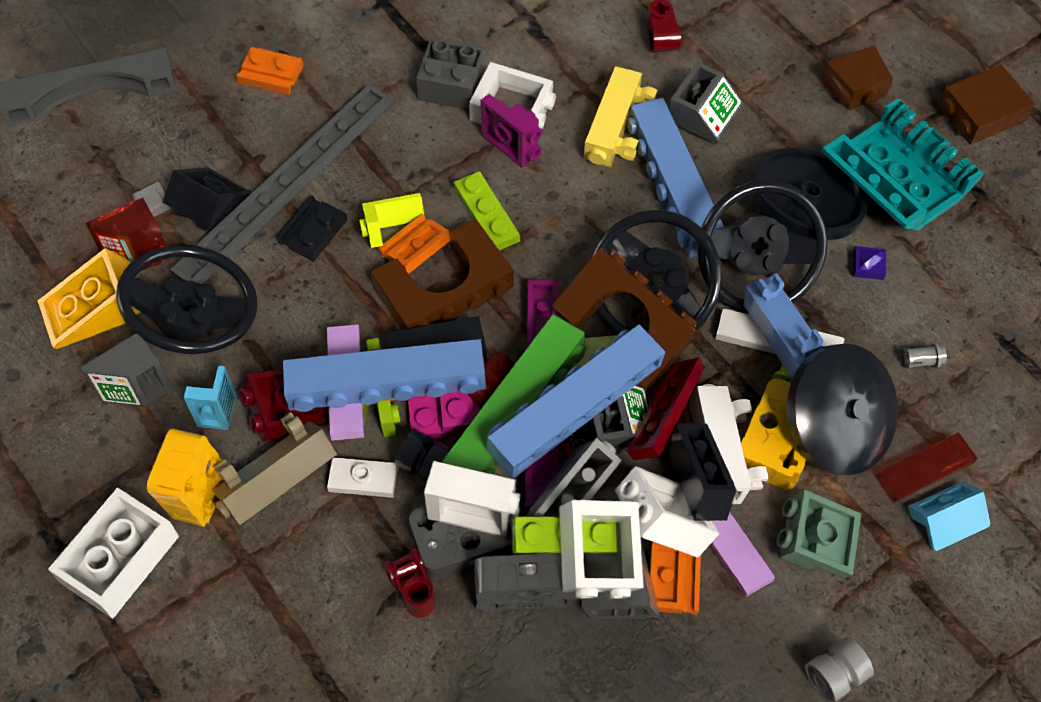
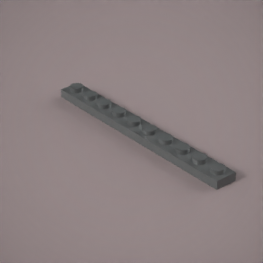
M368 84L196 246L213 250L227 258L233 256L391 105V97ZM183 257L170 270L172 275L180 281H193L203 284L220 267L204 260Z

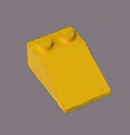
M104 248L38 300L53 348L59 349L125 324L118 309L116 290L120 276L131 263L129 260ZM132 307L136 315L140 313L139 310Z

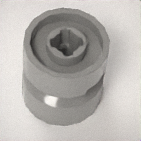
M844 637L828 649V654L818 655L805 664V672L817 693L827 702L838 701L850 691V686L858 687L874 675V669L867 654L849 637Z

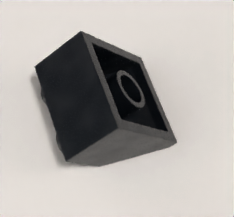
M209 167L173 170L163 203L173 208L172 211L175 214L195 221V225L198 228L211 231L252 192Z

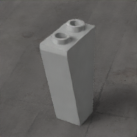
M597 438L578 446L525 517H560L559 506L571 500L590 501L622 461L615 455V448L607 441Z

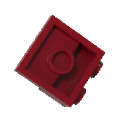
M283 369L247 374L243 388H240L241 404L243 407L249 406L252 413L249 417L251 431L254 434L259 433L262 442L285 438L290 435L279 420L289 412L294 417L297 416L303 425L308 421L316 425H322L328 419L324 407L313 408L306 412L289 410L284 396Z

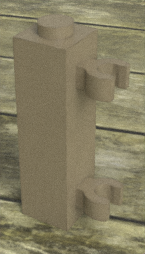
M289 412L279 420L290 435L243 469L236 472L234 467L230 463L228 464L225 458L214 465V469L224 481L212 490L219 500L214 505L224 519L227 520L231 517L238 525H241L336 456L337 453L324 431L311 421L303 425L297 416L294 417Z

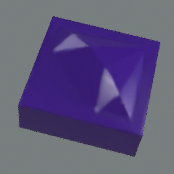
M856 246L854 250L853 277L884 280L886 276V249Z

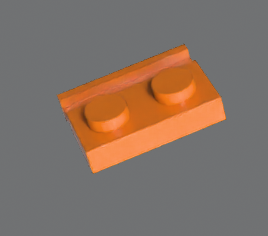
M251 47L241 65L240 73L236 75L237 81L240 84L290 95L291 88L295 85L304 67L303 59Z
M421 214L386 241L383 246H380L378 250L381 257L388 258L389 262L398 258L409 274L451 241L450 231L431 219L427 220L425 215Z
M652 541L649 574L659 612L682 614L683 612L692 613V615L697 616L699 612L701 555L695 557Z

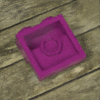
M487 94L480 100L481 136L521 168L530 161H535L542 152V148L538 145V140L543 133L535 113L531 110H526L519 103L508 109L503 101L495 99L490 94Z

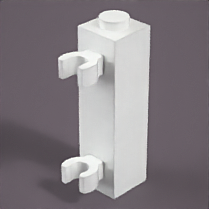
M713 384L697 386L688 403L692 423L708 424L737 489L732 504H741L750 490L762 489V481H768L769 479L766 467L757 466L747 469L736 423L747 421L746 413L752 412L750 400L739 399L731 402L728 386H715Z

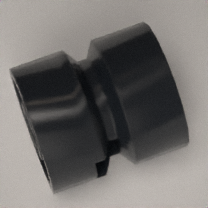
M414 429L407 435L399 448L395 465L412 475L418 472L419 479L427 483L433 462L442 463L452 448L442 442L433 444L432 437Z

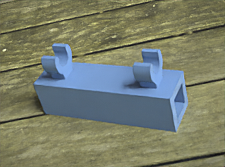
M775 273L769 278L756 280L746 286L744 307L793 379L796 370L805 358L823 347V338L816 328L811 330L783 290L784 282Z

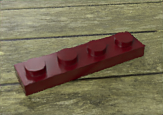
M699 357L672 364L627 449V453L632 460L660 457L705 368Z

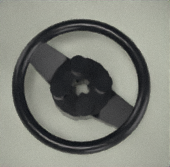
M753 181L729 191L712 207L701 227L713 241L719 257L729 259L737 269L754 276L767 275L770 272L779 271L783 264H811L800 283L786 293L792 303L798 301L810 290L818 279L825 263L828 246L827 231L819 209L804 192L781 181ZM756 193H777L792 199L803 208L812 223L815 239L789 232L784 225L774 218L756 212L743 214L732 226L714 228L723 213L738 200ZM758 237H760V246L755 250L751 247L752 242H757ZM698 243L697 257L699 269L709 288V265L706 255ZM722 286L719 300L731 308L748 313L744 307V299L731 294Z
M666 210L637 212L615 223L597 243L591 258L600 248L606 251L608 248L610 251L614 249L626 259V262L623 264L631 272L637 269L650 280L647 284L649 288L655 293L660 289L673 300L670 306L678 313L684 310L697 321L694 325L697 329L708 320L714 311L722 288L721 261L709 235L691 219ZM649 222L668 223L685 230L699 243L706 255L710 271L709 289L702 307H700L688 288L689 269L684 261L669 250L658 247L650 248L628 232V229ZM663 272L664 277L661 278L664 281L663 285H652V276L655 273L661 274ZM629 293L635 302L645 307L639 298ZM605 302L596 311L605 326L616 335H619L626 329L632 330L620 323L611 314Z
M191 245L164 246L140 255L125 268L120 276L116 290V300L120 314L135 334H138L143 340L158 348L182 354L210 353L234 344L248 332L256 318L258 308L256 290L242 268L218 252ZM173 257L196 258L213 263L227 271L238 282L245 298H216L215 289L212 286L193 281H180L179 279L172 278L168 279L162 288L135 277L146 266L159 260ZM132 307L153 319L155 327L158 325L159 329L165 332V336L147 327L137 317ZM235 326L229 332L217 338L197 341L198 338L204 337L207 334L210 336L213 330Z

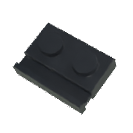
M311 195L277 236L278 243L288 246L290 250L314 262L345 224L347 215L345 212L323 201L315 200V197Z

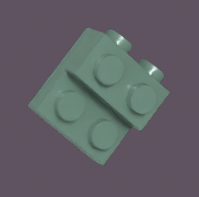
M807 490L789 497L782 507V515L787 517L786 525L777 537V546L781 548L780 558L806 569L819 567L843 578L852 576L861 513Z

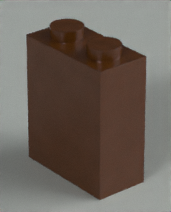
M1002 65L947 86L938 104L942 113L950 119L957 128L958 133L970 145L1026 122L1035 105Z

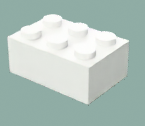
M116 488L48 570L63 586L113 619L179 536L170 521L124 491Z

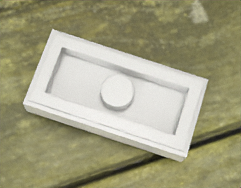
M332 458L327 489L328 492L393 498L398 467L395 463Z

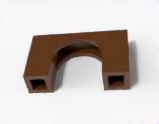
M477 219L450 231L451 248L469 273L466 280L451 291L435 293L420 288L411 279L398 258L371 271L373 288L401 330L454 321L460 314L470 309H477L485 301L496 295H504L514 287L513 268Z
M600 248L552 306L574 326L583 327L598 308L611 296L620 293H631L639 298L649 314L650 325L648 334L665 351L661 366L639 382L643 388L651 389L699 334L700 331L694 326L697 321L686 311L682 310L678 313L670 305L673 300L663 291L658 289L655 293L649 288L647 284L650 280L640 271L635 269L631 272L623 265L626 259L614 249L608 252Z

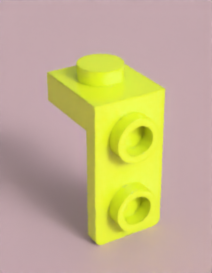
M416 193L363 203L365 219L359 220L362 236H369L371 248L383 246L380 228L411 223L421 214L424 215L421 194Z

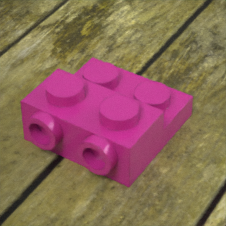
M478 391L471 394L455 392L446 393L441 397H430L427 395L409 399L411 431L417 429L433 439L461 437L480 412V404H473L472 395L478 394Z

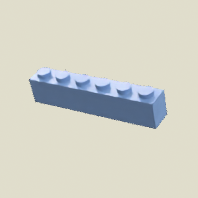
M664 98L631 105L630 118H627V128L630 135L634 134L636 140H638V154L640 157L644 156L647 173L650 179L654 178L659 200L664 201L667 207L666 211L681 214L702 227L706 216L714 205ZM721 219L718 220L714 229L724 227ZM675 226L680 247L686 249L689 258L697 256L698 242L685 230Z
M637 325L631 331L628 329L622 331L607 349L604 347L598 349L584 366L572 368L566 374L564 381L557 386L554 384L548 386L533 404L526 403L515 412L514 418L506 424L500 422L494 426L488 433L487 451L511 479L515 478L658 369L662 364L665 351L640 325Z
M481 339L283 360L284 396L289 410L300 412L326 406L341 408L347 404L354 403L375 404L381 400L396 399L406 401L413 397L427 395L430 397H441L446 393L455 392L471 394L478 390L486 389Z

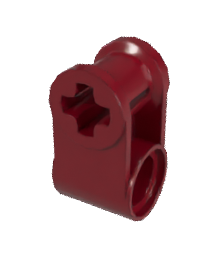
M654 0L649 5L650 17L647 20L651 51L661 52L680 49L681 33L676 22L672 4L667 0Z
M413 547L409 549L408 554L392 562L389 560L384 561L383 565L395 590L398 591L410 615L418 618L430 615L435 609L436 599L433 585L417 550ZM419 592L428 595L426 599L420 602L411 600L412 596Z

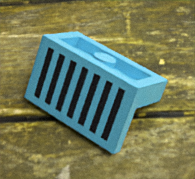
M218 366L213 389L186 386L184 400L197 427L229 430L237 396L225 366Z

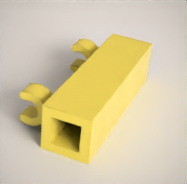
M615 66L585 141L584 160L597 165L611 167L615 155L619 154L626 160L634 161L638 140L630 137L622 138L627 126V118H630L631 105L655 100L657 89L653 87H640L642 73Z

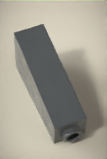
M606 487L601 489V491H597L590 500L621 502L614 487ZM616 522L617 552L585 553L584 578L623 579L620 522ZM642 543L643 588L631 591V597L609 598V592H597L598 597L582 598V609L592 619L659 617V609Z

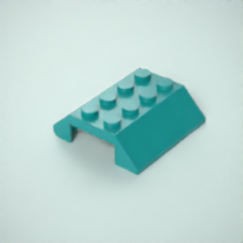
M898 98L885 106L879 122L852 140L845 134L841 135L824 146L822 152L904 229L918 231L957 204L982 178L984 172L975 164L970 166L971 161L967 157L960 160L949 173L946 172L944 168L956 156L958 149L954 146L949 147L950 142L933 127L928 128L929 124L925 120L920 121L906 136L903 131L913 121L916 112L912 109L908 110V105Z

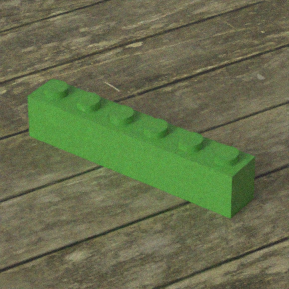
M553 314L442 463L496 475L497 471L495 469L499 464L487 451L488 433L498 423L503 422L506 424L514 418L515 412L524 404L529 403L531 405L537 401L540 394L552 384L557 386L565 380L564 378L573 362H580L586 352L585 332Z

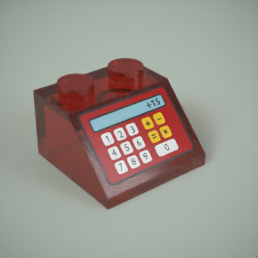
M140 198L86 222L99 252L106 248L130 262L148 251L166 246L159 226L144 198ZM167 259L156 261L146 266L142 270H145L151 266H157Z

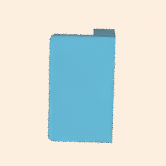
M964 481L908 506L910 518L926 526L930 547L935 551L990 526L984 491Z

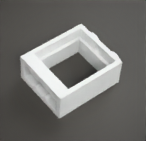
M490 62L469 102L470 121L481 124L480 100L487 94L494 97L500 86L537 98L531 111L535 113L539 119V127L543 129L546 121L545 113L547 109L552 110L556 99V94L553 93V81Z
M436 461L433 462L424 491L428 519L507 538L509 527H512V518L519 517L520 507H518L520 494L515 493V480Z
M635 466L615 489L621 502H638L640 536L642 538L699 557L719 535L712 521H694L679 483Z
M571 500L559 506L563 592H576V598L598 597L597 592H609V598L631 597V591L643 588L638 502ZM582 521L620 522L623 579L584 578Z

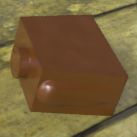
M874 45L826 62L821 81L847 110L864 104H872L878 99L886 97L889 88L892 86L893 78Z

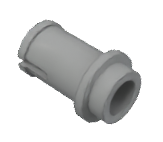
M933 343L931 347L904 349L903 357L906 368L931 365L934 368H939L942 364H946L947 361L945 347L939 346L937 343Z

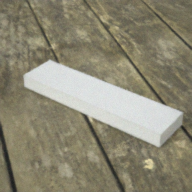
M723 308L715 339L776 354L750 315ZM818 332L823 338V347L844 343L843 337Z

